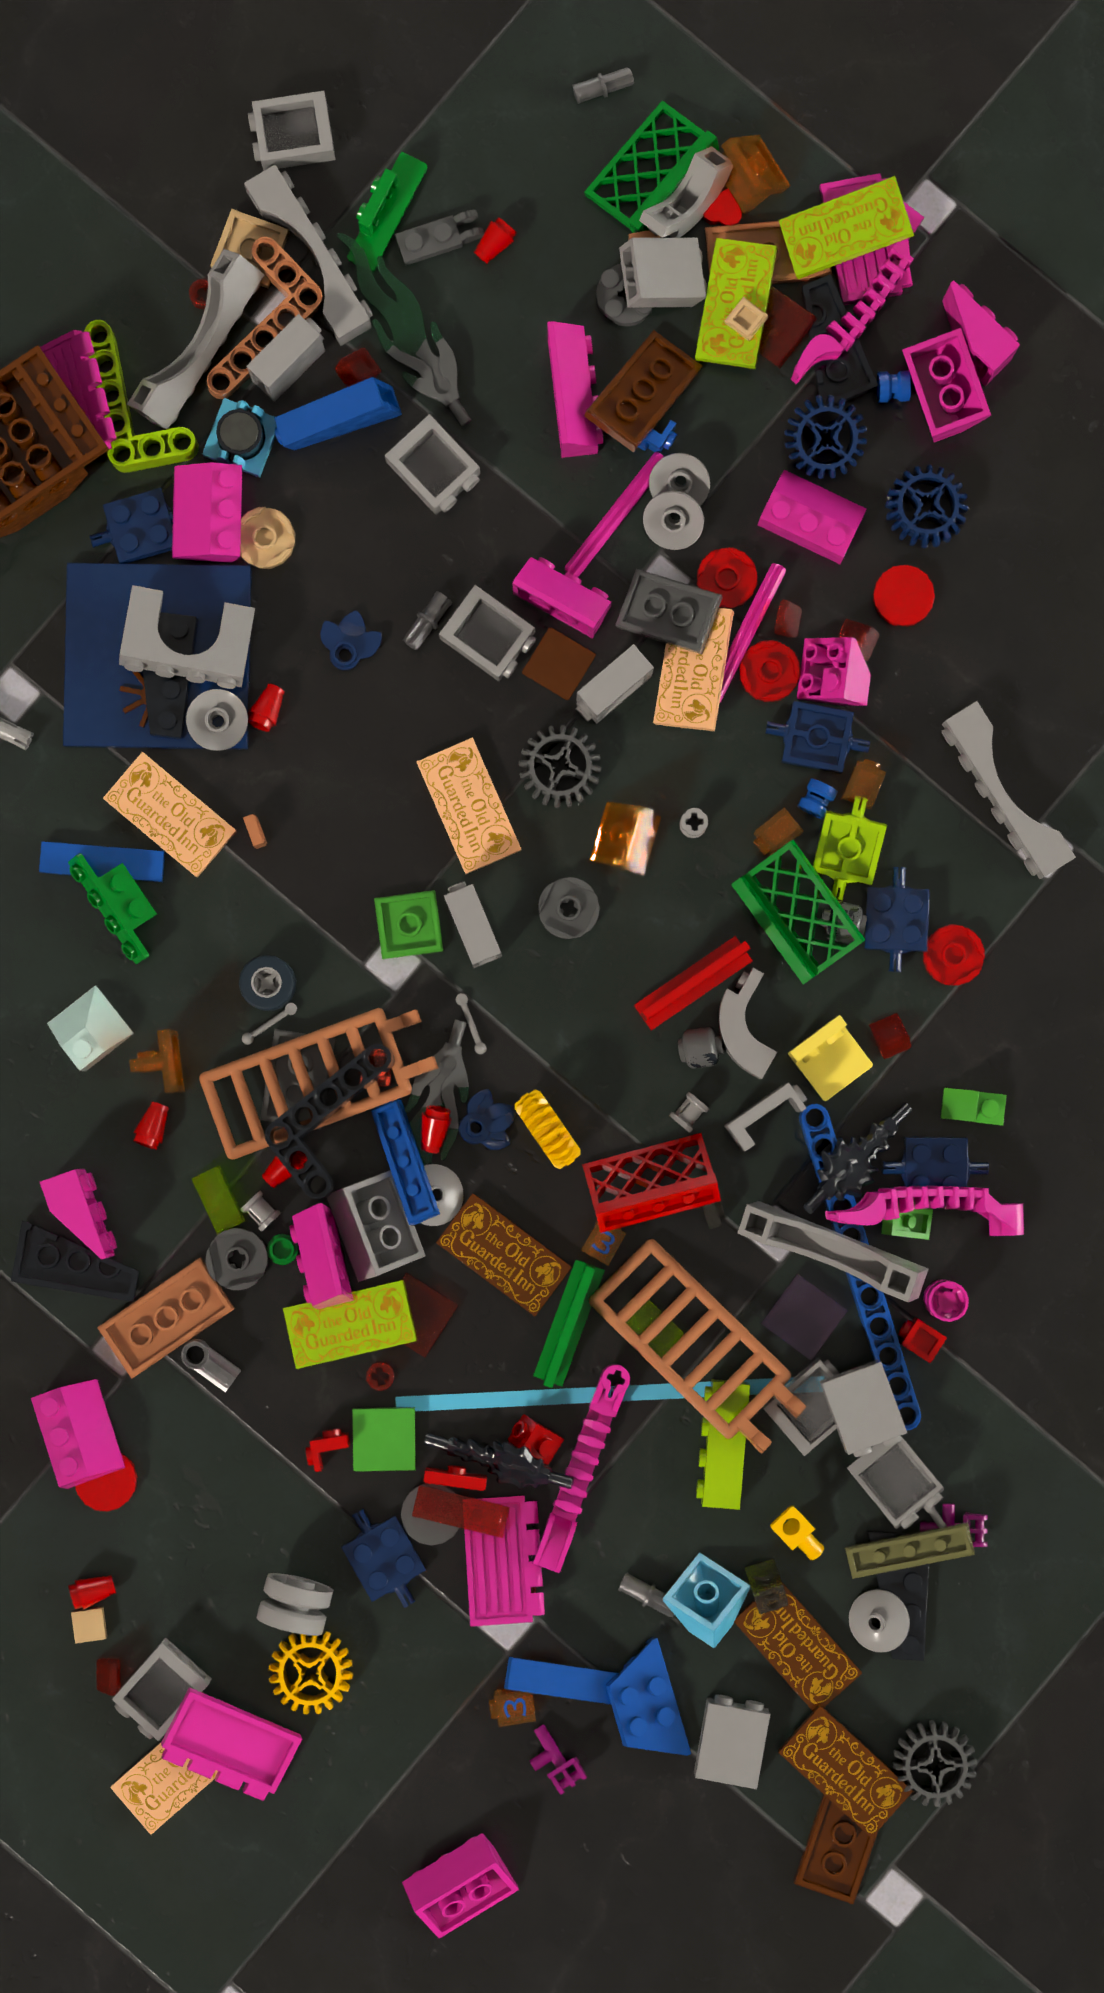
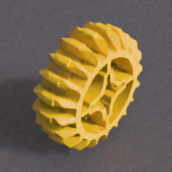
M535 1089L520 1097L521 1099L515 1103V1110L554 1167L561 1169L573 1163L581 1155L580 1148L543 1094Z
M328 1631L324 1634L323 1639L318 1638V1636L308 1638V1635L300 1634L301 1640H298L297 1636L291 1633L288 1636L291 1645L285 1641L279 1643V1647L284 1653L274 1651L272 1654L274 1660L280 1663H270L269 1670L278 1672V1674L270 1676L269 1681L270 1683L280 1682V1685L273 1692L277 1695L284 1691L285 1695L281 1703L285 1705L290 1699L293 1700L292 1711H296L299 1704L304 1705L303 1713L308 1714L310 1705H314L316 1714H320L322 1712L321 1703H324L326 1708L331 1710L334 1706L331 1697L341 1702L343 1695L339 1690L349 1691L350 1685L343 1680L352 1679L353 1673L344 1669L351 1667L353 1662L350 1659L342 1660L349 1651L347 1648L337 1651L336 1648L340 1645L341 1640L337 1638L332 1644L329 1643L328 1640L331 1633ZM313 1647L323 1652L311 1658L303 1653L299 1654L297 1650ZM330 1657L336 1668V1681L334 1684L328 1681L329 1677L323 1670V1666ZM288 1658L294 1662V1666L299 1673V1677L293 1685L289 1682L286 1674ZM319 1661H321L315 1673L319 1676L316 1677L314 1674H312L309 1677L307 1676L303 1680V1677L307 1670L306 1668H303V1666L311 1668L313 1665L315 1666ZM308 1685H313L319 1690L323 1689L325 1692L317 1695H307L299 1691Z

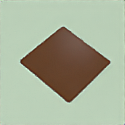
M549 627L524 667L522 674L565 700H569L596 654Z

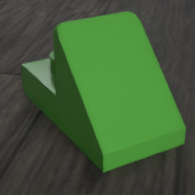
M944 1088L940 1118L1003 1126L1007 1095Z
M914 1209L912 1212L899 1213L900 1218L882 1219L881 1234L929 1240L933 1209Z

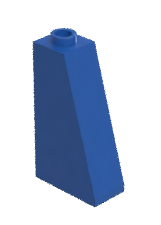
M371 377L274 417L277 425L274 431L281 445L295 451L398 417L402 413L393 386Z

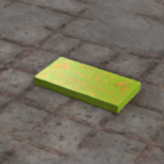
M895 176L779 220L797 279L914 236Z
M716 238L695 355L696 361L756 369L764 323L749 342L726 325L724 321L743 297L766 313L777 246Z
M404 1280L352 1292L353 1301L322 1309L312 1307L311 1303L283 1308L296 1369L417 1341Z

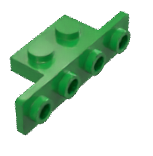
M401 152L392 170L385 168L382 176H376L370 192L373 194L368 203H362L356 219L359 220L360 232L347 256L349 262L372 273L375 272L427 171L426 163Z
M81 853L74 856L68 861L72 877L78 883H81L88 892L87 898L94 908L100 910L105 918L104 923L107 929L112 934H116L122 943L121 948L125 956L133 960L135 964L149 957V953L133 930L157 915V913L125 865L121 863L98 878Z

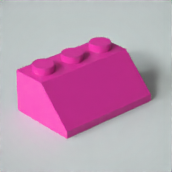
M961 328L902 350L934 442L964 432L991 416Z
M210 462L174 467L172 558L233 563L240 557L242 465Z
M784 470L765 506L758 526L841 564L867 509Z
M530 557L512 583L513 594L593 639L611 608V601L607 600L609 596L596 587L589 590L580 585L582 580L569 572L563 575L555 571V565L542 557H539L538 560Z
M320 1203L293 1215L294 1225H290V1233L294 1244L298 1243L300 1255H297L296 1259L300 1273H305L307 1285H303L306 1302L308 1304L311 1303L312 1307L316 1309H322L353 1301L337 1224L331 1209Z
M97 1379L59 1387L31 1398L60 1488L69 1489L126 1468Z
M483 1833L468 1839L462 1846L442 1855L436 1862L422 1870L416 1871L411 1877L402 1882L414 1912L439 1939L519 1890L495 1847Z

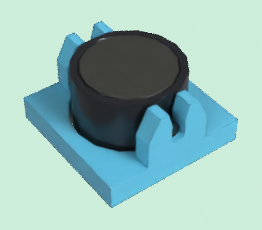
M224 398L203 450V457L219 463L242 465L243 472L260 478L276 438L274 429L277 425L274 416L266 414L259 406H249L246 401L240 400L237 403Z

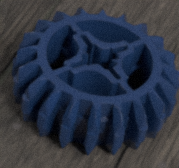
M817 395L815 396L816 406L813 407L812 403L806 399L804 405L808 409L807 411L803 412L798 407L794 409L800 418L798 421L790 417L788 418L787 422L794 425L795 428L794 430L787 429L784 431L786 436L793 437V440L787 441L784 444L786 448L795 447L796 450L788 456L791 460L800 456L801 459L796 464L798 469L808 464L806 469L807 475L811 476L815 468H817L819 479L824 478L825 470H828L831 478H836L835 468L839 467L840 471L846 474L848 471L844 465L845 462L848 461L854 467L857 465L856 460L851 458L853 453L863 456L864 451L856 447L857 443L867 444L866 438L858 437V433L866 432L867 427L863 425L856 426V423L860 422L863 416L857 414L851 417V414L856 409L853 404L849 405L845 410L843 409L846 399L841 397L837 404L834 405V396L828 395L826 404H823L822 397ZM825 411L840 414L835 420L826 425H821L812 418V416ZM845 422H847L850 430V440L846 449L838 440V434ZM805 424L813 432V441L806 452L803 450L801 443V434ZM815 426L820 430L824 429L826 432L828 429H831L830 437L836 444V447L830 443L827 444L825 441L821 445L819 442L822 438L815 429ZM825 449H832L839 455L838 458L828 462H819L812 459L816 454Z
M927 465L925 473H922L919 466H915L913 469L914 476L906 470L902 474L904 481L896 478L893 484L897 489H889L887 493L894 500L886 501L885 507L894 511L887 513L886 518L887 520H897L891 526V530L896 531L901 528L903 531L899 539H905L908 534L912 537L909 543L911 546H914L917 539H920L921 547L927 548L931 539L932 545L939 547L940 537L946 543L950 542L951 535L949 532L957 535L960 532L957 524H964L966 522V518L960 513H966L969 510V506L960 502L965 501L968 496L966 493H957L963 484L958 482L952 485L951 482L955 475L951 473L947 479L942 476L944 473L943 467H940L937 473L934 474L932 473V465ZM921 484L936 486L929 493H924L919 489L914 490L912 487ZM944 493L950 502V518L944 514L945 510L942 509L939 503ZM904 495L910 499L909 503L914 508V515L910 520H908L903 510ZM933 497H936L932 503L931 509H929L928 512L924 511L922 515L918 517L919 513L922 510V501L925 504L926 501L930 502ZM925 520L942 525L935 529L917 527Z

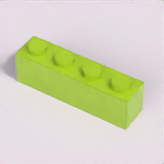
M711 1379V1386H705L704 1400L707 1401L727 1380ZM742 1382L715 1410L728 1424L749 1403L750 1384ZM703 1417L701 1436L707 1437L706 1449L700 1448L699 1467H704L703 1480L697 1479L696 1498H701L702 1507L740 1510L746 1437L739 1431L733 1438L727 1439Z

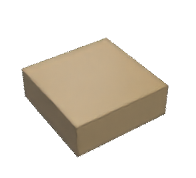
M743 297L724 322L750 342L767 320L768 315Z
M104 1607L71 1612L75 1644L107 1639Z

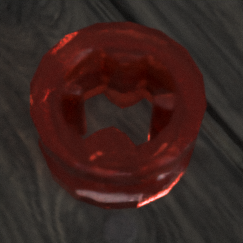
M198 279L191 284L189 297L196 308L205 310L206 301H203L202 298L199 301L196 298L199 296L198 289L203 288L206 291L208 280Z
M377 1362L368 1369L366 1379L371 1388L382 1391L392 1385L395 1373L388 1363ZM379 1367L383 1369L384 1373H389V1380L385 1379L384 1382L386 1384L379 1385L377 1379H372V1372L376 1373V1368Z

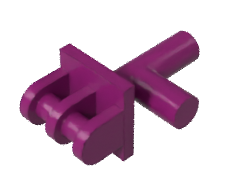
M942 1504V1519L946 1526L961 1524L955 1523V1504ZM965 1512L963 1523L968 1522L970 1533H975V1540H972L973 1546L987 1547V1541H984V1534L988 1533V1528H984V1520H988V1515ZM970 1520H975V1527H970ZM920 1522V1532L939 1528L935 1522Z
M544 1724L534 1730L545 1750L530 1759V1764L537 1771L552 1761L556 1769L547 1774V1776L551 1779L560 1795L565 1793L564 1789L566 1787H574L576 1785L575 1782L580 1778L583 1780L587 1778L577 1757L569 1761L565 1760ZM574 1765L576 1770L569 1773L567 1768ZM562 1772L565 1777L559 1781L556 1776Z

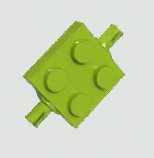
M855 796L852 813L840 814L826 810L813 862V867L817 873L827 875L835 880L832 894L836 898L838 888H840L838 900H843L847 883L860 882L872 885L887 825L884 823L871 821L864 817L868 799L862 797L859 808L860 796Z

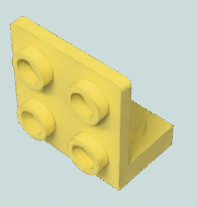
M840 1015L833 1018L788 1052V1055L823 1101L829 1100L873 1066V1063L845 1026L847 1024Z

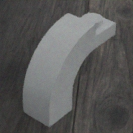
M712 146L695 153L689 169L677 189L663 202L643 210L639 221L646 225L653 234L662 238L667 235L672 238H680L701 220L703 213L719 196L735 163Z
M752 968L750 973L743 971L735 986L740 989L738 994L729 989L725 990L718 1012V1027L724 1047L735 1063L751 1075L763 1079L777 1051L755 1039L746 1024L745 1012L747 1004L764 975L759 970Z

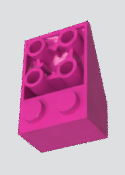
M953 280L942 302L952 331L959 328L962 329L979 381L986 386L1012 360L1020 344L1017 342L1016 334L1008 327L1003 328L995 321L994 313L984 305L981 307L973 299L972 292L965 285H958Z
M85 1168L74 1169L41 1181L40 1185L49 1211L100 1259L115 1256L113 1249L117 1248V1243L112 1231L107 1232L103 1220L107 1219V1215L102 1202H96L93 1191L97 1190L91 1172L86 1173Z

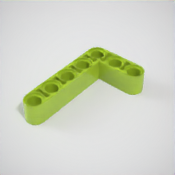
M91 321L84 330V332L90 333L95 352L89 359L96 358L98 368L105 361L113 362V367L109 372H100L102 384L96 386V388H104L105 395L110 391L119 392L116 401L107 402L110 413L105 415L104 418L111 417L112 422L117 420L125 422L124 428L119 432H115L117 439L111 442L112 449L107 451L113 466L120 472L128 473L193 459L198 453L199 444L193 432L188 428L176 427L135 436L130 408L127 405L128 398L116 337L111 327L105 321ZM98 332L107 333L106 340L101 343L93 342V338ZM188 438L191 440V444L187 449H176L177 441L180 439ZM151 444H159L161 446L160 452L155 456L146 455V450ZM121 450L131 451L127 461H116V456Z

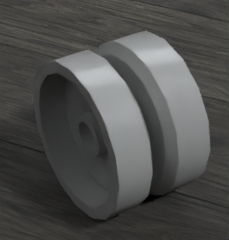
M268 1573L263 1591L273 1599H265L260 1602L256 1618L260 1622L280 1630L303 1635H322L327 1617L319 1610L329 1608L334 1590L327 1585L303 1577L282 1573Z

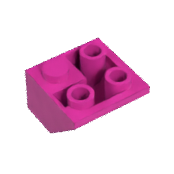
M805 638L797 699L841 706H867L871 674L856 638Z

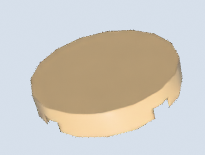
M258 507L248 511L241 518L240 557L249 565L259 569H272L283 564L291 556L295 546V531L290 520L281 511Z

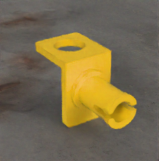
M793 1505L789 1506L771 1523L770 1527L792 1551L798 1546L810 1560L817 1559L823 1553V1544L812 1535L815 1528Z

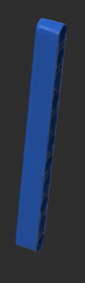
M810 1104L806 1106L804 1111L800 1112L799 1122L818 1184H820L821 1179L817 1170L823 1169L822 1156L818 1155L815 1151L816 1142L822 1138L827 1139L831 1144V1151L829 1153H832L837 1139L826 1108L819 1104ZM811 1109H817L822 1115V1121L816 1127L810 1126L806 1121V1114ZM848 1194L844 1196L849 1203V1209L857 1205L854 1196ZM835 1196L830 1200L826 1199L824 1201L827 1211H834L833 1205L837 1200ZM830 1221L833 1231L843 1234L848 1228H855L858 1232V1241L869 1245L863 1225ZM846 1272L873 1361L877 1359L880 1361V1351L885 1347H891L895 1352L892 1362L882 1363L888 1382L894 1377H901L904 1381L903 1389L898 1393H893L899 1411L903 1407L912 1408V1419L904 1423L906 1430H912L920 1423L921 1412L885 1295L865 1281ZM867 1287L874 1288L877 1294L876 1300L871 1304H864L861 1300V1293ZM876 1317H882L886 1323L884 1331L880 1334H874L870 1329L871 1321Z

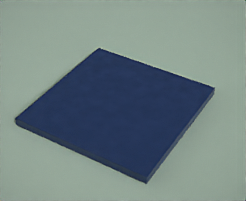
M67 563L63 746L205 749L198 745L190 736L186 725V715L192 701L201 693L212 689H222L235 694L243 702L248 714L250 642L242 687L235 686L233 689H227L210 681H205L204 683L189 682L182 739L151 736L148 719L144 728L140 727L139 724L146 709L145 704L126 714L122 709L140 700L141 696L119 691L120 686L142 690L143 685L132 671L119 665V654L132 585L163 591L161 612L196 616L198 618L193 655L208 650L217 640L225 602L251 607V566ZM217 716L213 720L215 727H220L224 723V718L221 716ZM249 723L243 738L229 749L248 750Z

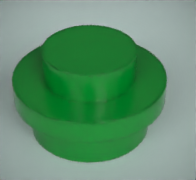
M276 1235L268 1243V1256L276 1264H289L298 1254V1244H294L290 1235Z

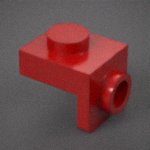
M915 1316L912 1321L907 1319L898 1332V1335L901 1337L899 1344L930 1364L947 1339V1337Z
M524 1414L519 1422L514 1425L508 1440L517 1448L522 1446L528 1447L534 1458L543 1459V1463L549 1465L564 1438Z
M340 1428L322 1431L323 1437L312 1438L310 1440V1447H306L308 1465H314L315 1472L322 1471L321 1452L349 1447V1432L341 1433Z

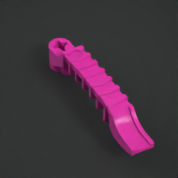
M904 202L914 233L925 217ZM910 238L891 244V251L887 257L892 262L887 259L880 268V272L888 277L889 280L880 273L873 279L871 284L880 293L878 294L870 287L862 296L863 300L870 307L861 300L854 306L853 313L860 320H857L850 312H847L841 318L840 323L850 331L849 334L833 320L826 327V332L829 335H817L809 342L791 377V380L796 385L814 364L823 360H837L845 350L848 351L854 344L856 337L859 338L862 335L866 324L869 325L873 321L876 312H879L885 304V298H889L896 287L895 283L898 284L905 274L904 270L906 271L914 259L910 256Z
M957 1186L878 1188V1191L866 1192L861 1201L850 1209L825 1211L826 1219L833 1222L875 1225L881 1222L882 1219L900 1218L899 1213L912 1212L914 1209L943 1208L961 1211L971 1210V1212H977L989 1220V1236L1024 1235L1023 1203H999L989 1194V1188Z
M610 1364L601 1373L589 1403V1411L583 1420L582 1430L577 1436L578 1441L575 1449L571 1452L570 1463L565 1469V1475L574 1477L573 1486L571 1489L559 1486L560 1490L557 1499L553 1502L552 1513L549 1514L533 1564L560 1573L577 1526L575 1521L577 1515L582 1512L580 1507L583 1499L587 1497L588 1493H586L589 1482L593 1480L592 1474L595 1465L599 1463L598 1457L601 1449L605 1447L606 1435L611 1431V1421L613 1417H616L630 1383L628 1371L619 1364ZM616 1370H619L620 1376L624 1380L622 1384L616 1383L611 1395L608 1396L611 1389V1381L607 1378V1375L614 1374Z

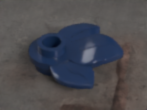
M353 611L345 616L339 626L333 622L324 621L320 633L322 643L330 650L332 664L340 670H351L359 663L360 659L372 657L377 652L382 641L381 632H366L364 620L358 611ZM344 650L351 653L350 659L346 661L340 659V653Z
M482 1090L476 1093L467 1104V1115L459 1124L460 1135L466 1142L471 1144L482 1143L491 1150L503 1149L511 1144V1140L504 1130L514 1122L517 1112L511 1105L503 1103L494 1104L490 1090ZM471 1123H477L480 1126L479 1133L471 1131Z

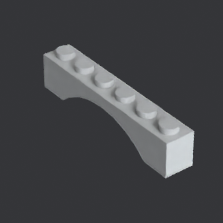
M273 165L244 183L246 192L261 217L289 229L307 246L315 257L324 279V319L340 346L372 328L370 317L373 314L364 299L359 302L355 296L354 291L357 290V287L349 274L343 276L338 268L341 265V261L334 249L327 250L322 240L326 239L322 229L317 222L311 224L307 217L310 211L303 198L300 196L296 199L291 189L294 188V184L287 172L280 173L277 166Z
M223 249L208 273L206 307L192 341L170 365L156 374L143 378L127 405L152 424L163 429H169L171 424L177 420L179 411L186 400L193 394L202 374L210 367L211 360L217 350L225 343L227 334L235 321L242 316L243 309L250 297L258 290L264 274L240 254Z
M976 701L945 720L942 724L944 727L942 734L950 746L955 745L961 754L958 756L959 762L966 772L971 771L977 780L974 783L976 789L983 798L988 797L994 806L991 808L993 816L999 824L1004 823L1010 832L1007 837L1016 850L1021 849L1025 855L1026 860H1024V864L1032 876L1037 875L1039 879H1042L1076 858L1060 831L1046 827L1027 816L1005 792L997 776L993 761V725L979 703Z
M760 1201L747 1204L738 1230V1234L762 1244L795 1252L843 1270L865 1281L877 1290L908 1303L919 1298L928 1272L926 1267Z

